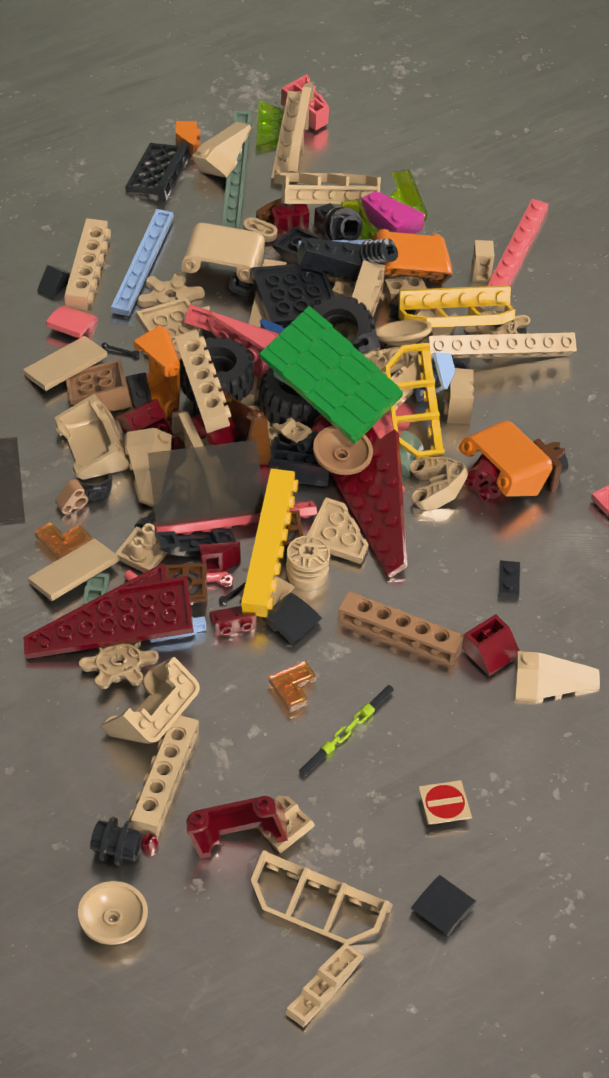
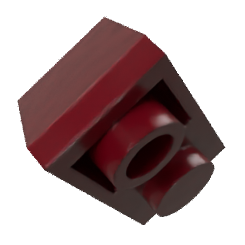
M240 542L199 545L200 564L206 563L207 573L226 571L241 562Z

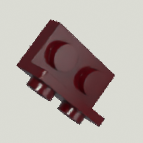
M242 606L210 611L209 613L215 636L249 631L256 628V613L244 615L242 614Z

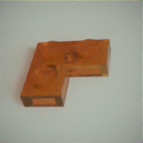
M52 522L35 531V537L57 560L92 540V536L80 524L64 534Z
M304 661L270 676L269 683L290 713L308 705L309 700L301 687L315 682L317 676L307 661Z

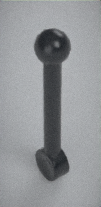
M106 342L101 344L104 350L111 349L132 355L133 358H139L140 353L137 350H125L108 345Z
M246 581L228 595L221 596L219 603L225 605L229 598L245 587Z

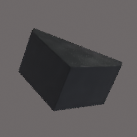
M47 265L37 292L53 299L68 284L71 273L59 267Z

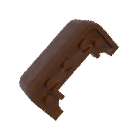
M218 389L219 392L223 391L226 403H223V405H228L231 413L229 418L240 434L237 439L227 446L239 453L237 460L243 464L268 465L271 458L267 417L264 416V412L252 409L227 395V391Z

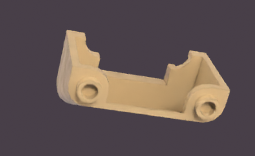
M198 223L192 230L182 261L181 271L197 272L201 266V261L237 267L238 279L245 283L254 284L250 275L251 267H262L265 239L262 234L254 231Z
M95 394L55 417L57 423L55 428L60 436L64 435L67 438L76 460L73 463L74 468H72L76 478L86 480L130 468L129 464L131 461L129 455L125 453V443L116 421L109 409Z
M172 657L150 668L144 675L142 685L149 696L135 712L128 708L119 716L114 715L107 718L100 727L111 737L146 744L155 743L166 733L198 695L200 689L198 681L175 657Z

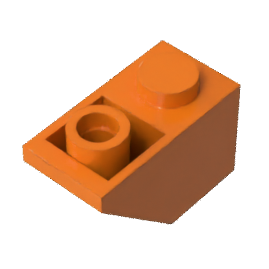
M176 121V146H179L182 141L188 142L192 157L200 147V140H197L200 139V129H197V121Z

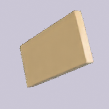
M83 336L23 369V373L27 378L47 391L105 359L108 355L106 350L86 336Z
M94 538L28 577V581L33 587L53 601L117 563L119 558L117 554Z

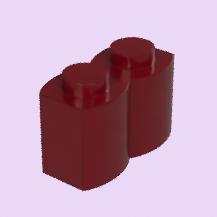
M307 204L280 205L272 208L271 224L276 226L277 234L288 233L295 226L304 230L308 229L310 211Z

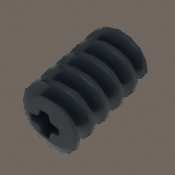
M389 238L366 240L360 246L359 258L362 263L363 260L373 263L393 262L398 258V249L393 240Z

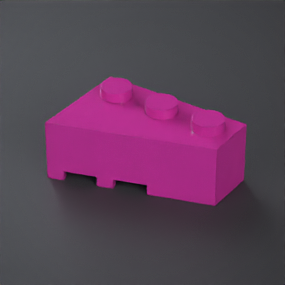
M378 191L362 197L360 214L378 230L387 229L389 232L416 234L423 230L424 213Z

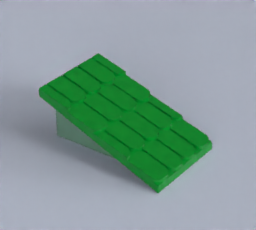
M310 306L259 353L260 359L273 370L275 378L292 387L354 445L403 396V391L400 390L397 384L383 374L379 367L353 347L349 340L336 331L332 324Z

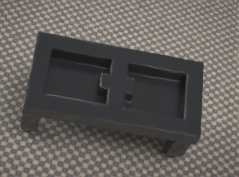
M375 329L360 335L353 343V345L361 343L358 351L362 354L380 349Z

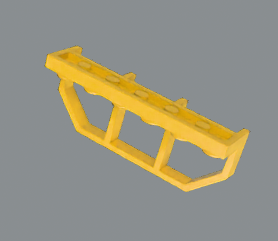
M509 285L399 290L400 320H424L430 322L432 327L503 324L515 319V309L510 306L511 287ZM481 306H505L503 313L493 315H481L474 308ZM468 307L469 316H448L441 308ZM435 308L436 317L407 314L405 310Z
M430 343L402 345L386 364V376L391 379L390 369L405 352L421 351V354H418V364L423 367V372H420L421 380L395 384L399 386L400 390L425 387L426 390H423V401L427 402L428 408L425 409L423 414L396 416L394 404L390 408L393 430L395 429L398 432L397 423L430 420L431 427H428L429 439L432 438L433 445H430V450L417 451L399 437L400 447L416 459L444 457L445 450L442 443Z

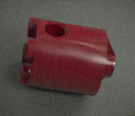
M482 453L468 471V476L464 483L482 501L496 499L502 493L497 486V478L501 471Z

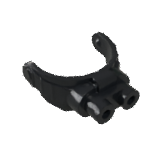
M108 474L106 481L98 484H85L80 482L79 478H76L89 500L95 501L96 499L108 498L112 489L113 478L111 474Z

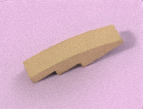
M345 943L318 969L316 976L302 988L301 995L286 1008L285 1014L304 1028L333 997L363 960L364 956Z

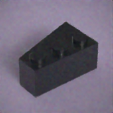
M274 436L269 462L270 470L294 471L295 480H298V483L328 486L330 471L318 463L313 449L300 453L296 443L291 442L287 444L281 442L279 437Z

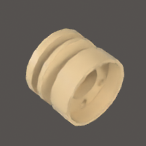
M301 536L289 544L287 548L286 578L296 589L313 591L321 588L326 583L330 563V548L326 542L314 536Z

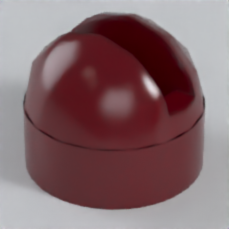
M153 833L143 835L141 849L146 853L155 852L159 847L157 836Z

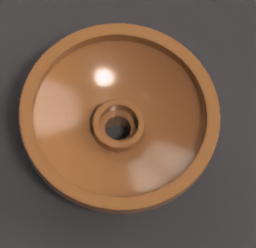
M330 426L323 429L316 436L313 444V453L318 463L328 471L341 475H351L361 472L370 464L373 447L366 435L354 445L335 426Z

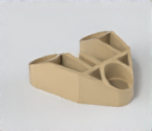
M427 457L413 460L410 464V470L413 475L419 480H430L431 484L414 491L412 500L419 509L425 511L437 509L456 498L468 476L465 465L448 457Z

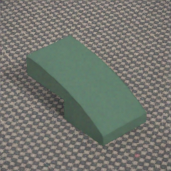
M98 573L87 580L82 605L107 593L110 580L109 574Z

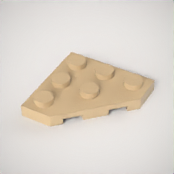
M325 498L307 536L318 537L326 542L330 548V554L361 564L368 551L369 544L360 534V529L355 520L350 517L345 503Z

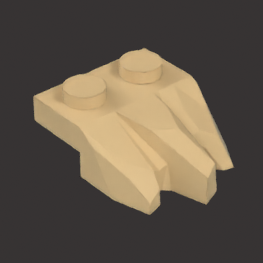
M288 796L276 797V800L282 804L285 811L288 841L277 843L272 834H264L263 826L256 827L266 841L280 854L315 826L313 821Z

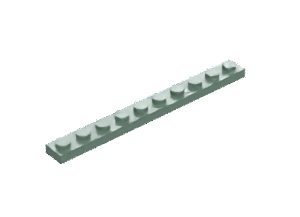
M234 111L233 124L240 122L251 125L252 112ZM249 135L246 142L242 144V152L238 154L236 167L227 177L222 226L240 229Z

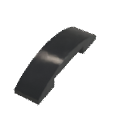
M231 528L212 529L210 535L176 536L175 531L155 533L160 549L177 556H199V545L236 542Z

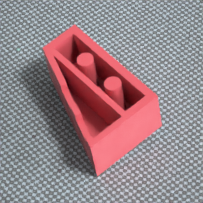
M307 74L281 88L282 106L285 107L288 91L302 93L304 84L311 83ZM314 85V101H309V126L316 131L328 124L329 106L321 94L317 93Z

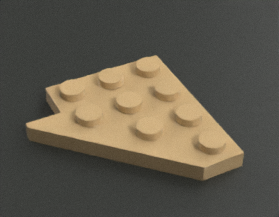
M186 297L136 311L135 317L146 333L157 326H163L168 330L178 360L181 359L175 336L196 329L200 336L202 328L184 323L189 304H191ZM210 306L203 307V309L210 311Z

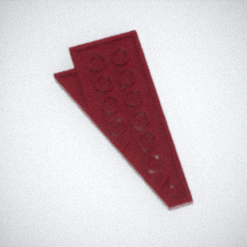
M372 427L365 434L373 447L370 464L356 474L341 475L333 472L331 474L386 574L392 578L407 567L399 433L394 429L380 439L376 430Z
M160 564L24 636V655L26 659L194 633L187 576L167 579L165 564Z

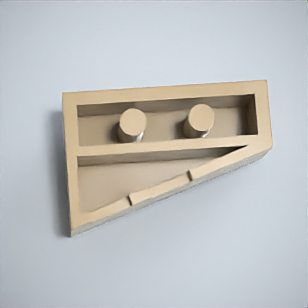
M363 260L354 292L351 293L350 299L351 297L358 299V304L363 302L373 317L383 292L385 265ZM346 322V325H347V326H351V327L357 328V327H356L355 325H353L352 323Z

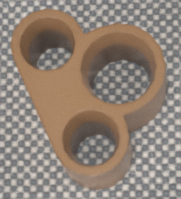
M73 479L65 485L56 498L55 503L63 514H67L73 509L85 506L88 502V497L78 480Z

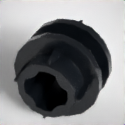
M342 206L331 209L323 222L324 233L330 240H357L363 229L360 215L355 210Z
M112 816L108 822L98 820L92 833L90 849L99 853V859L103 862H106L110 855L115 856V864L121 866L124 860L130 862L136 860L143 835L140 831L133 829L131 821H126L123 827H119L118 819Z

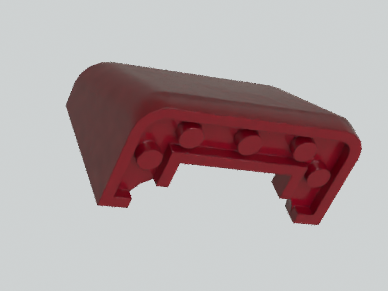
M261 796L191 812L186 820L187 833L200 859L212 857L211 850L216 844L217 846L221 845L220 835L263 826L264 834H272L277 843L288 841L283 806L279 801L269 796Z

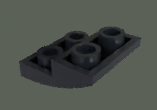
M291 592L274 605L272 610L268 611L267 617H261L274 632L279 631L291 645L322 619L310 605Z
M439 875L412 905L411 910L449 936L461 919L464 920L477 901Z

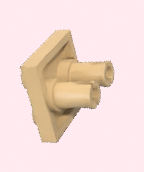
M147 523L142 529L136 527L115 554L118 555L119 561L145 573L158 566L167 553L159 547L155 537V526Z

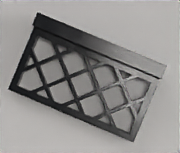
M182 141L179 146L150 143L127 182L125 190L128 192L159 195L160 200L167 201L191 157L188 142ZM153 149L160 150L152 154ZM162 155L165 156L164 158H161L159 160L156 159L157 157H160ZM150 160H153V161H154V162L149 163V164H147V165L145 164L147 161H150ZM168 161L170 162L168 165H165V166H162V165H161V164L166 163V162H168ZM156 166L159 167V168L156 169V170H153V171L150 170L151 168H154V167H156ZM144 171H147V172H148V173L143 174V175H141V176L139 175V173H141V172H144ZM163 172L162 176L157 178L155 177V175H158ZM152 177V180L144 182L145 179ZM138 182H141L140 185H138V186H133V184H136V183H138ZM157 184L156 188H149L150 186Z

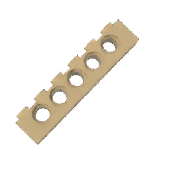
M86 218L65 292V306L88 311L89 303H93V290L96 291L97 289L96 278L100 277V265L104 263L103 252L107 251V240H110L111 229H108V221Z
M197 329L175 336L207 433L230 426L228 418L231 417L228 405H223V403H226L223 391H218V389H221L218 377H213V375H216L213 363L209 364V361L212 360L208 349L204 350L207 347L204 337H199Z
M180 715L166 731L164 739L161 738L157 747L159 752L151 760L150 774L146 773L143 781L144 789L138 792L136 798V809H132L129 815V821L133 823V829L140 831L142 835L147 833H153L157 837L159 835L198 736L199 720Z

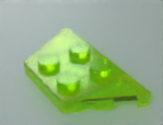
M259 101L256 150H261V146L270 144L271 147L278 145L284 109L264 101Z

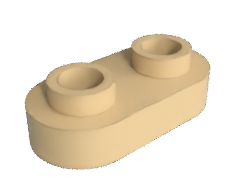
M254 217L247 218L244 221L243 230L262 234L266 242L274 241L277 238L276 226Z

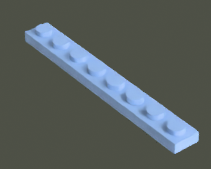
M156 209L114 299L111 312L126 316L130 315L173 221V212Z

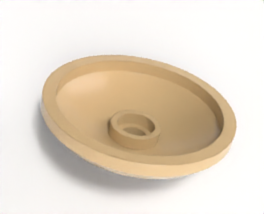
M402 320L382 325L376 329V333L380 342L400 347L402 345L418 343L431 332L432 326L430 322L424 320Z
M118 881L104 882L92 887L84 894L78 906V921L84 933L94 941L108 945L125 943L135 938L144 928L148 917L147 903L140 891L127 883ZM111 919L117 920L116 922H110Z

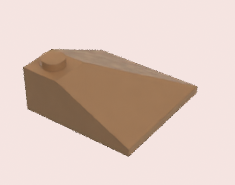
M121 359L88 367L66 380L71 405H76L95 394L110 411L125 410L132 406Z

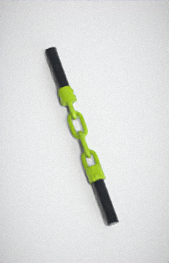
M387 685L370 703H366L353 716V721L348 726L341 727L333 735L331 742L326 741L320 750L299 769V773L302 776H306L324 757L330 755L335 750L334 745L342 743L351 734V729L356 724H362L373 714L375 708L394 691V688L391 685ZM359 714L363 717L361 721L357 717ZM344 730L347 734L339 740L340 737L337 735Z

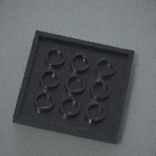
M299 264L251 267L250 275L267 320L280 326H289L308 306L319 305L320 300L324 298L329 300L331 299L330 296H334L325 271L323 273L300 267Z

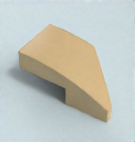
M293 418L287 419L286 423L280 425L274 423L272 425L276 431L296 444L312 433L309 427L300 422H295Z

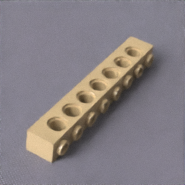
M575 332L429 336L423 341V343H430V355L435 352L451 353L452 358L570 356L577 351Z

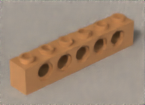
M348 591L339 607L338 622L453 666L462 650L463 634L423 620L418 616L402 612L397 608L389 607L379 601L368 599L360 594Z

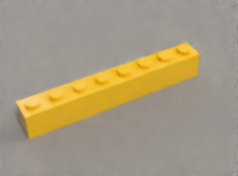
M270 470L241 602L242 614L244 615L256 613V616L267 617L268 610L273 608L274 597L271 596L272 592L276 593L277 589L275 577L280 575L281 563H279V558L284 556V546L282 544L283 541H287L288 537L286 525L291 523L292 514L289 511L290 508H294L295 504L293 492L298 490V480H295L294 471Z

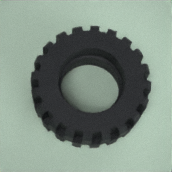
M336 295L330 296L331 299L326 300L324 298L320 300L319 305L314 304L311 307L330 324L337 321H347L357 327V334L351 341L352 345L360 335L369 333L373 329L376 330L370 310H367L363 302L358 304V299L354 297L348 299L347 295H341V298H336ZM361 343L353 345V347H355L358 350V348L361 347Z
M217 337V339L206 338L205 343L207 347L204 350L208 349L212 360L209 361V364L213 363L215 371L226 372L213 375V377H218L221 389L227 391V395L241 402L243 398L249 395L253 388L254 365L250 351L245 346L243 347L241 343H235L233 339L227 338L226 340L222 337ZM181 358L179 363L182 392L189 400L195 401V404H197Z
M271 368L263 374L258 395V407L260 411L264 412L269 422L272 421L273 424L278 423L280 425L286 423L287 419L293 418L295 422H300L311 429L315 418L320 413L292 387L275 378Z

